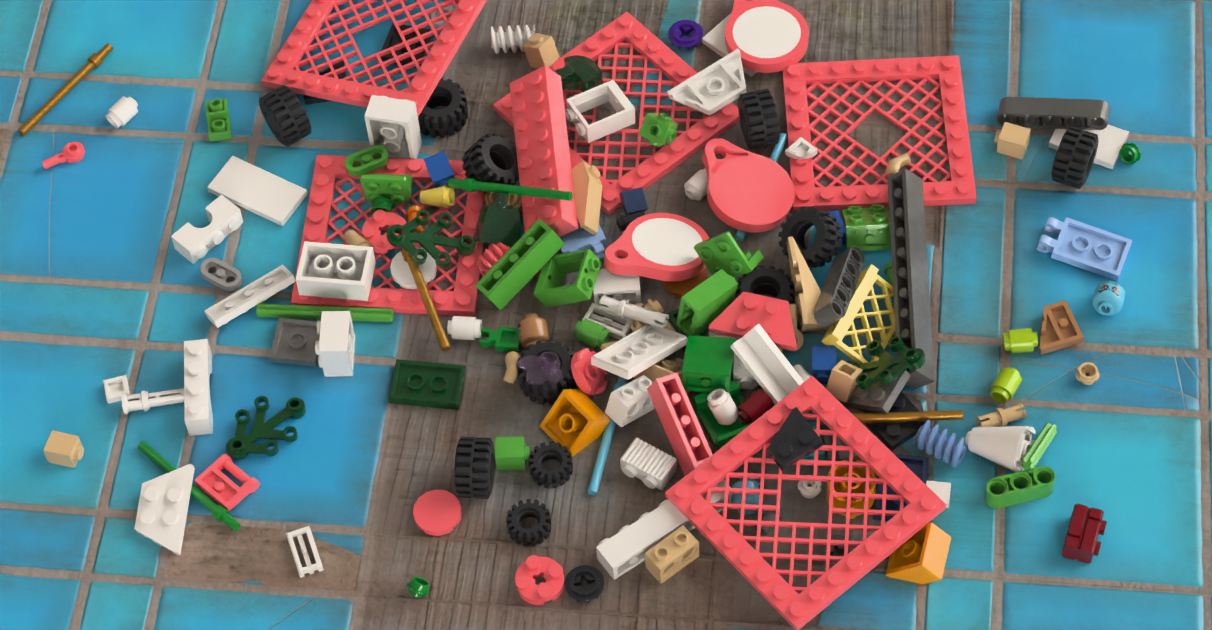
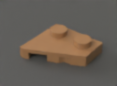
M1066 300L1044 306L1039 347L1040 355L1083 343L1084 336Z

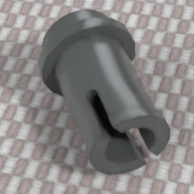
M780 508L779 520L782 519L783 510H782L781 508ZM765 510V513L762 515V521H775L776 511ZM761 526V534L766 536L772 527Z

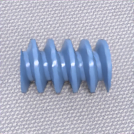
M927 420L919 428L913 440V446L917 444L919 450L926 448L927 454L931 455L934 453L936 459L943 457L944 463L947 464L952 461V466L954 468L958 467L967 451V446H964L965 438L962 437L956 442L955 433L948 438L947 429L938 433L939 425L936 424L930 429L931 421Z

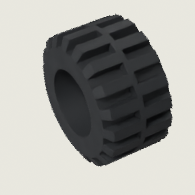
M440 79L418 116L420 131L422 130L424 135L431 134L433 138H436V136L445 138V135L449 134V136H452L454 131L459 132L462 129L461 126H465L466 119H468V108L463 88H460V84L457 82L453 83L451 79ZM437 106H446V108L440 110L433 109Z
M282 85L259 99L260 109L267 125L278 141L284 146L288 147L311 134V124L307 113L299 99L288 87Z
M762 89L740 94L738 99L739 119L745 142L749 148L755 149L778 144L780 138L779 119L770 91Z
M1072 126L1066 130L1054 159L1051 173L1052 181L1080 189L1085 184L1098 148L1099 140L1097 134Z
M496 133L482 136L464 153L465 156L462 159L464 164L462 166L463 170L466 171L465 176L480 182L514 185L519 180L516 147L513 145L514 143L511 140L508 141L505 136L502 135L500 137Z
M800 207V210L795 209L792 211L793 215L788 214L785 217L787 221L781 223L780 227L783 229L778 237L782 238L779 241V246L784 247L782 253L788 256L786 242L788 237H793L808 267L825 266V262H832V256H837L839 253L837 248L842 246V242H839L840 238H843V233L839 232L841 225L836 223L837 219L830 215V213L813 207ZM814 225L817 230V238L813 246L807 249L804 243L805 234Z
M765 265L760 266V269L754 268L752 272L744 274L743 278L738 280L736 298L742 292L758 295L769 294L776 297V299L789 301V304H794V283L791 281V277L788 274L784 275V271L781 269L775 270L774 266H770V268H765Z
M540 340L534 346L532 344L527 346V351L523 350L521 352V357L517 361L519 386L523 390L525 397L529 396L532 402L538 400L541 405H544L545 402H549V405H554V401L558 399L564 389H576V382L571 370V359L574 353L569 351L568 346H561L559 341L551 343V340H546L545 343H542ZM546 368L558 370L556 374L547 377L537 374L540 370Z
M461 437L456 448L454 483L457 496L459 498L489 499L493 489L495 471L493 441L491 438Z

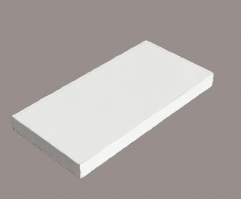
M235 156L229 159L207 187L208 192L218 197L223 195L233 204L280 226L285 225L308 195L306 189Z
M646 324L591 357V365L629 380L687 345L688 337L667 328L662 329Z

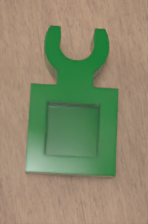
M498 327L497 332H493L489 328L481 329V336L489 338L479 339L480 347L489 348L495 345V351H515L519 353L520 343L517 328Z

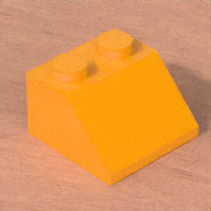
M564 389L540 424V427L556 444L559 442L562 447L565 445L573 457L598 439L611 419L581 389Z
M932 522L928 523L890 554L885 575L890 578L923 585L942 580L951 536Z

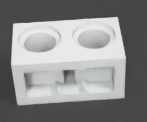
M642 375L611 392L605 414L620 427H623L654 410L655 407L647 391V388L653 382L645 375Z

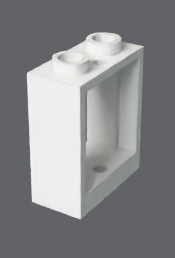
M614 80L566 99L567 109H565V115L569 122L574 123L579 136H583L588 143L635 124V108ZM606 102H609L617 112L590 125L581 115V113Z

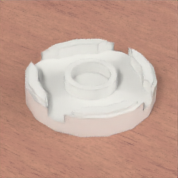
M400 251L391 262L392 278L405 289H418L409 265L404 261ZM427 252L426 262L419 265L426 285H428L427 283L431 279L435 278L437 272L435 260ZM417 255L418 258H423V256Z

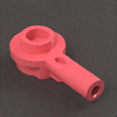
M79 142L66 144L62 153L42 161L44 169L46 170L59 163L67 162L70 164L81 161L85 154L84 146Z

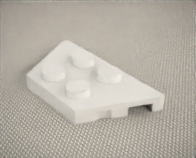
M736 49L667 91L668 97L709 116L739 98L740 94L747 93L740 50Z
M192 464L142 483L134 527L136 532L152 539L153 542L164 546L176 555L181 554L195 470Z

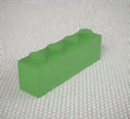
M538 219L475 286L501 311L565 243L548 225Z

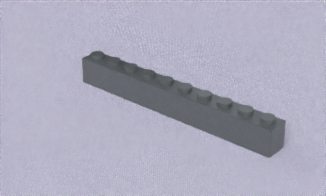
M905 168L887 177L895 335L900 336L904 345L909 349L920 348L925 353V363L921 368L917 370L906 369L911 375L906 384L917 389L934 382L935 379L923 179ZM898 351L896 352L897 357L902 356Z

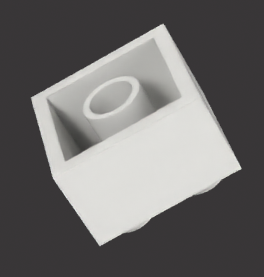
M323 311L321 321H317V335H320V340L315 342V353L319 355V368H323L325 377L353 376L356 337L350 311Z

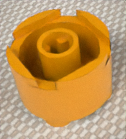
M835 466L834 477H848L849 467ZM852 467V477L866 478V468ZM870 468L869 478H875V473ZM827 482L826 484V499L828 504L830 499V482ZM834 482V492L847 493L848 482ZM852 483L851 493L865 494L866 483ZM869 483V494H875L876 484ZM833 498V508L847 509V498ZM851 498L850 509H864L865 499ZM868 499V509L872 507L875 499ZM850 514V519L861 514Z

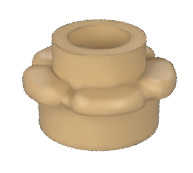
M1085 362L1077 368L1076 378L1079 382H1083L1085 385H1092L1094 381H1098L1100 374L1095 364Z

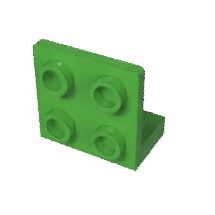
M361 175L360 181L366 202L372 203L376 197H387L392 203L397 205L411 203L412 175Z
M875 204L865 208L850 206L847 209H842L846 229V249L851 246H856L861 251L891 249L890 220L887 206Z
M728 231L697 243L694 246L695 251L711 275L722 269L733 278L752 272L764 257L760 250L751 253L749 251L742 252Z

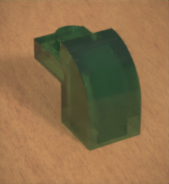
M575 55L564 58L565 67L555 71V73L561 76L562 90L576 84L582 92H585L603 84L602 70L593 60L585 56Z

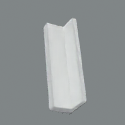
M760 324L756 325L730 346L762 389L771 397L775 405L804 382Z

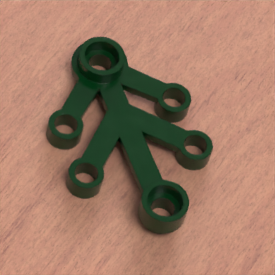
M419 210L414 219L403 226L399 224L392 225L386 233L388 242L394 247L402 246L412 257L413 262L418 265L426 262L427 252L435 260L438 267L445 268L449 265L450 255L446 252H440L434 245L456 248L458 253L463 256L473 254L476 246L475 240L469 235L460 238L435 235L442 229H447L451 226L453 218L449 213L440 214L437 222L421 233L412 232L420 225H426L430 218L428 211ZM442 219H447L449 222H443ZM411 242L419 243L425 250L417 249ZM416 255H421L423 258L420 259ZM439 258H444L446 261L442 262Z
M894 336L888 341V345L893 352L898 351L902 356L893 357L883 349L878 340H874L867 345V349L871 356H876L880 360L857 364L853 361H847V363L862 369V372L874 370L871 374L863 373L856 379L861 389H867L877 379H879L882 385H888L905 369L917 370L921 368L925 363V353L920 348L909 349L904 345L900 336Z
M265 396L257 397L254 401L256 415L253 431L246 436V425L249 424L251 418L247 410H238L235 414L237 422L235 437L226 444L227 454L235 460L244 459L248 453L275 456L279 448L274 440H285L288 443H292L297 440L298 434L293 426H288L283 430L272 429L289 417L293 419L303 417L306 412L303 400L297 397L289 399L286 403V408L265 422L266 411L270 407L269 401ZM261 402H265V405L259 406L258 404ZM241 416H247L245 419H239ZM288 433H294L292 436H286ZM258 439L268 440L264 443V445L253 444ZM270 446H274V447H275V448L272 449V450H268V449H267V448L270 447Z

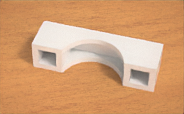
M208 339L184 341V418L189 436L213 434V412L209 386L210 374H212V353Z

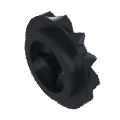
M587 565L572 569L565 578V590L569 598L572 597L577 602L586 601L587 603L594 598L598 599L599 594L604 591V578L601 572ZM582 577L589 584L587 591L580 586Z

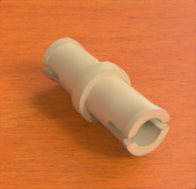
M1021 403L1005 409L1000 407L995 409V412L977 416L976 425L981 424L979 427H1004L1009 422L1025 419L1026 410H1021L1024 408Z

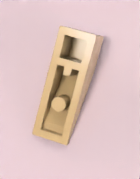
M582 161L572 168L577 218L581 228L595 236L599 228L603 186L599 178L601 176L599 170L594 165L590 166Z

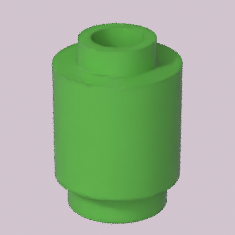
M586 318L582 322L578 321L573 332L576 334V340L595 349L601 348V344L607 343L610 337V332L606 330V327Z

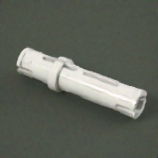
M603 295L600 299L599 304H602L599 305L600 310L617 314L620 318L628 317L662 329L667 327L668 320L666 319H669L668 314L630 304L625 299L620 301Z

